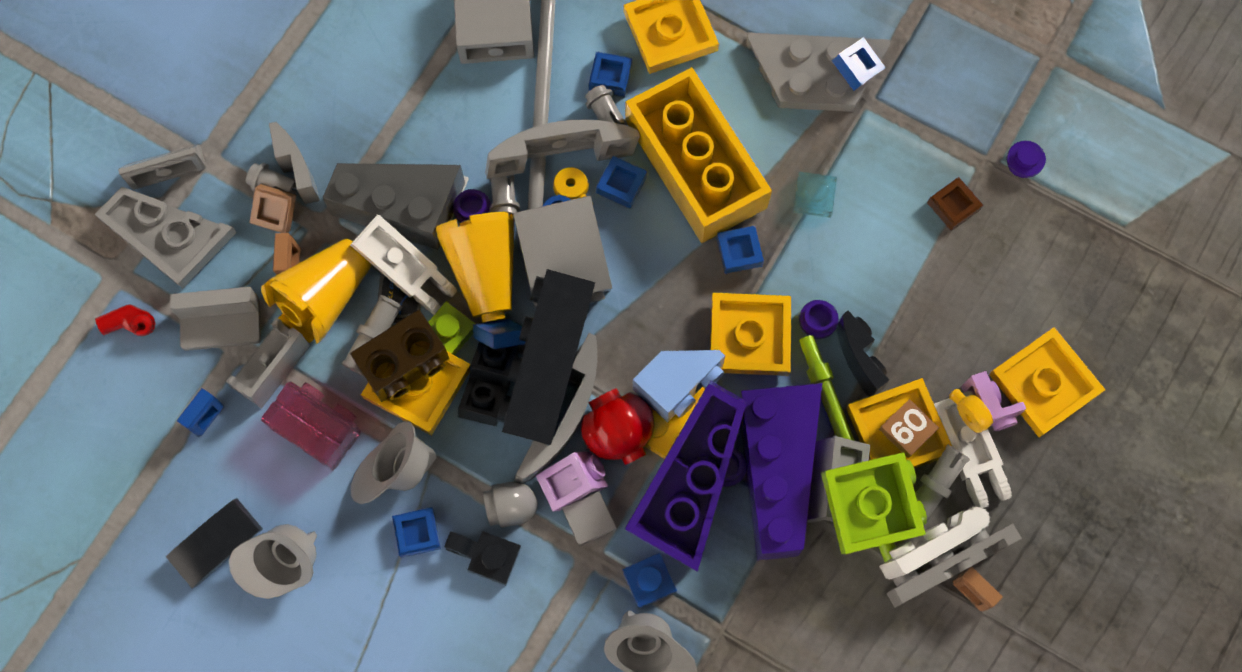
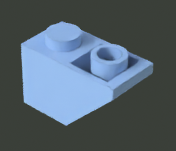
M720 350L661 351L633 379V391L667 423L675 414L681 418L696 403V399L693 396L703 386L706 388L710 380L717 383L722 377L724 371L721 368L723 367L725 355Z

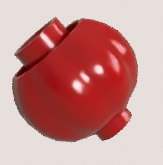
M615 388L588 402L592 412L583 416L581 432L585 445L590 452L604 460L622 459L624 465L646 455L643 447L652 438L655 425L651 407L640 396L632 392L621 396L618 389Z

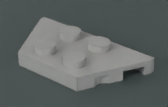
M749 32L747 34L746 45L749 50L752 49L759 62V71L764 80L771 86V94L778 108L853 112L865 88L871 81L870 79L853 91L831 61L862 38ZM864 38L880 61H882L889 49L890 40Z

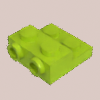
M905 452L821 472L841 554H849L926 535L924 525L927 523L926 511L922 502L916 499L913 484L916 483V473L912 462L906 460Z

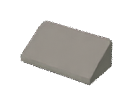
M196 144L129 163L118 170L121 177L135 190L204 170L206 164L201 146Z

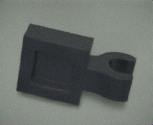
M450 531L444 546L449 552L471 559L467 569L468 572L507 586L521 549L519 544L482 531L478 542Z

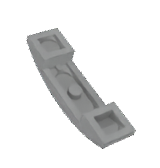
M587 119L565 120L539 125L517 133L492 149L487 156L485 175L487 179L521 174L525 171L528 158L590 148L594 149L597 161L611 159L612 156L617 158L632 156L640 137L637 129L626 125Z
M588 333L574 360L570 378L581 384L553 437L551 445L548 446L544 443L533 441L515 475L514 482L524 484L542 472L562 452L579 426L588 405L596 377L597 341L595 335Z

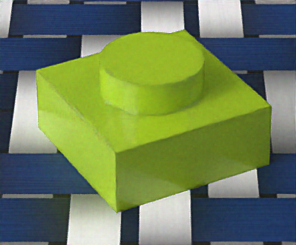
M447 301L428 321L446 350L453 355H456L473 335V324L475 323Z

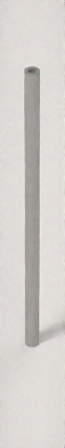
M541 0L533 127L548 123L556 0ZM546 156L531 158L527 210L543 206Z

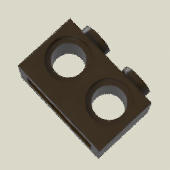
M420 309L350 353L381 402L388 398L395 400L403 396L410 390L411 383L422 376L424 378L434 376L445 367L444 362L450 359L445 346ZM426 341L430 344L425 354L420 356L410 354V349L414 343ZM393 363L395 365V370L389 377L378 378L375 376L376 370L381 364Z

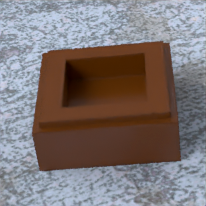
M960 177L932 195L927 201L928 205L951 231L979 212L983 207L980 200Z

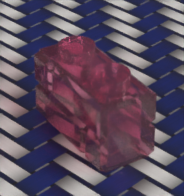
M291 381L287 382L276 397V401L272 402L263 414L261 421L269 429L332 471L335 470L345 457L346 452L360 436L361 430L353 423L357 417L338 403L333 409L323 403L321 400L324 398V395L310 384L304 382L300 388Z

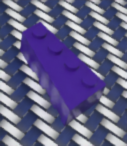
M711 380L625 527V530L697 572L746 406V400Z
M822 383L744 390L740 393L739 397L746 400L740 428L744 458L747 464L746 476L757 561L798 557L804 550Z

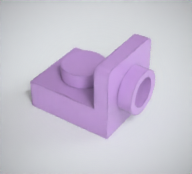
M987 371L972 375L961 386L964 393L967 391L972 392L973 395L977 396L987 406L993 417L991 426H993L995 432L1017 424L1016 417L1026 410L1024 402L1002 408L1000 405L1002 401L1000 390L994 381H990Z
M589 451L573 452L536 475L553 512L561 511L563 507L578 501L591 492L601 491L608 487L604 479V466Z

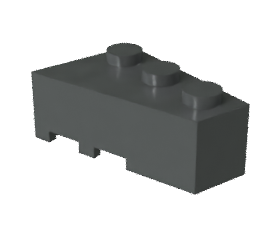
M337 163L322 198L333 216L367 226L376 215H380L407 240L438 250L440 242L437 238L436 227L450 221L453 214L454 201L462 192L465 180L461 165Z

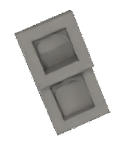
M277 122L269 123L275 159L283 173L294 172L297 191L305 204L320 201L313 176L297 145Z

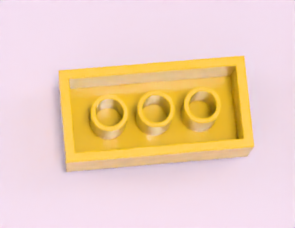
M692 67L625 101V120L627 125L638 130L640 136L638 143L701 244L717 236V233L724 232L768 208L772 193L771 188Z

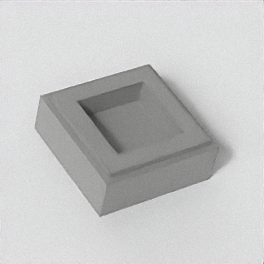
M600 491L562 508L579 547L616 531V526Z

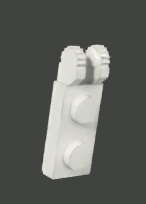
M376 215L350 244L409 297L413 296L420 305L433 315L441 306L433 297L420 288L428 278L444 295L453 297L457 292L456 287L436 270L438 267L380 215Z
M970 391L963 393L966 397L973 395ZM950 398L934 403L952 447L970 458L959 474L962 481L965 480L966 488L973 504L978 507L982 506V508L989 505L987 494L978 476L986 472L989 473L990 483L1001 501L1010 499L1012 496L1011 488L1001 467L1003 462L989 430L987 429L980 433L971 430L960 417L957 404Z
M975 506L958 512L947 519L946 525L942 522L926 530V535H923L925 539L923 542L914 546L910 540L889 551L892 559L879 566L885 578L890 580L906 575L982 532V530L989 526V518H991L988 515L989 512H986V509H983L982 506Z

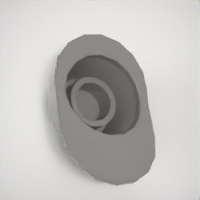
M403 421L399 423L387 438L371 451L359 465L351 483V496L353 500L359 504H365L379 497L387 489L402 491L413 489L435 461V451L415 436V428L411 422Z
M285 524L278 525L268 532L241 543L232 551L229 559L230 572L235 582L244 591L255 597L266 599L279 597L303 587L311 581L314 573L313 565L317 555L314 541L317 538V534L315 531L306 534L296 526Z
M627 611L623 615L618 629L612 631L605 640L604 652L607 659L623 672H697L695 659L673 639L669 625L657 615L649 613L635 614L632 611Z

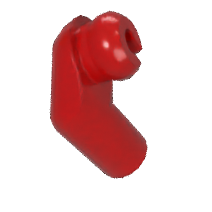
M131 304L95 318L96 325L103 336L121 328L137 336H146L153 332L156 325L151 313Z

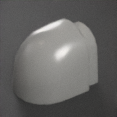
M520 482L492 485L493 490L483 492L490 526L500 525L501 528L526 523L534 517L538 509V500L534 491L529 486Z

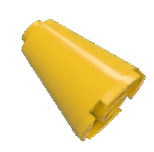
M490 212L469 216L470 220L459 223V227L457 219L438 225L436 227L437 238L474 318L481 317L482 323L505 320V312L512 310L513 215H509V212Z
M343 239L268 279L261 286V293L267 305L271 308L276 303L283 313L278 319L290 330L293 327L299 331L308 343L315 339L316 344H318L325 338L371 268V263L350 246L353 242L350 239Z

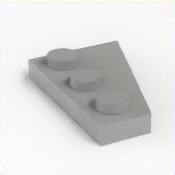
M121 187L94 214L101 222L182 289L237 233L232 226L221 222L218 224L202 218L199 214L176 209L166 205L163 201L125 187Z
M1014 524L1005 527L989 536L985 529L964 541L967 549L954 555L950 549L929 561L932 568L920 575L915 569L906 575L893 579L897 587L886 594L894 608L1019 541L1022 537Z

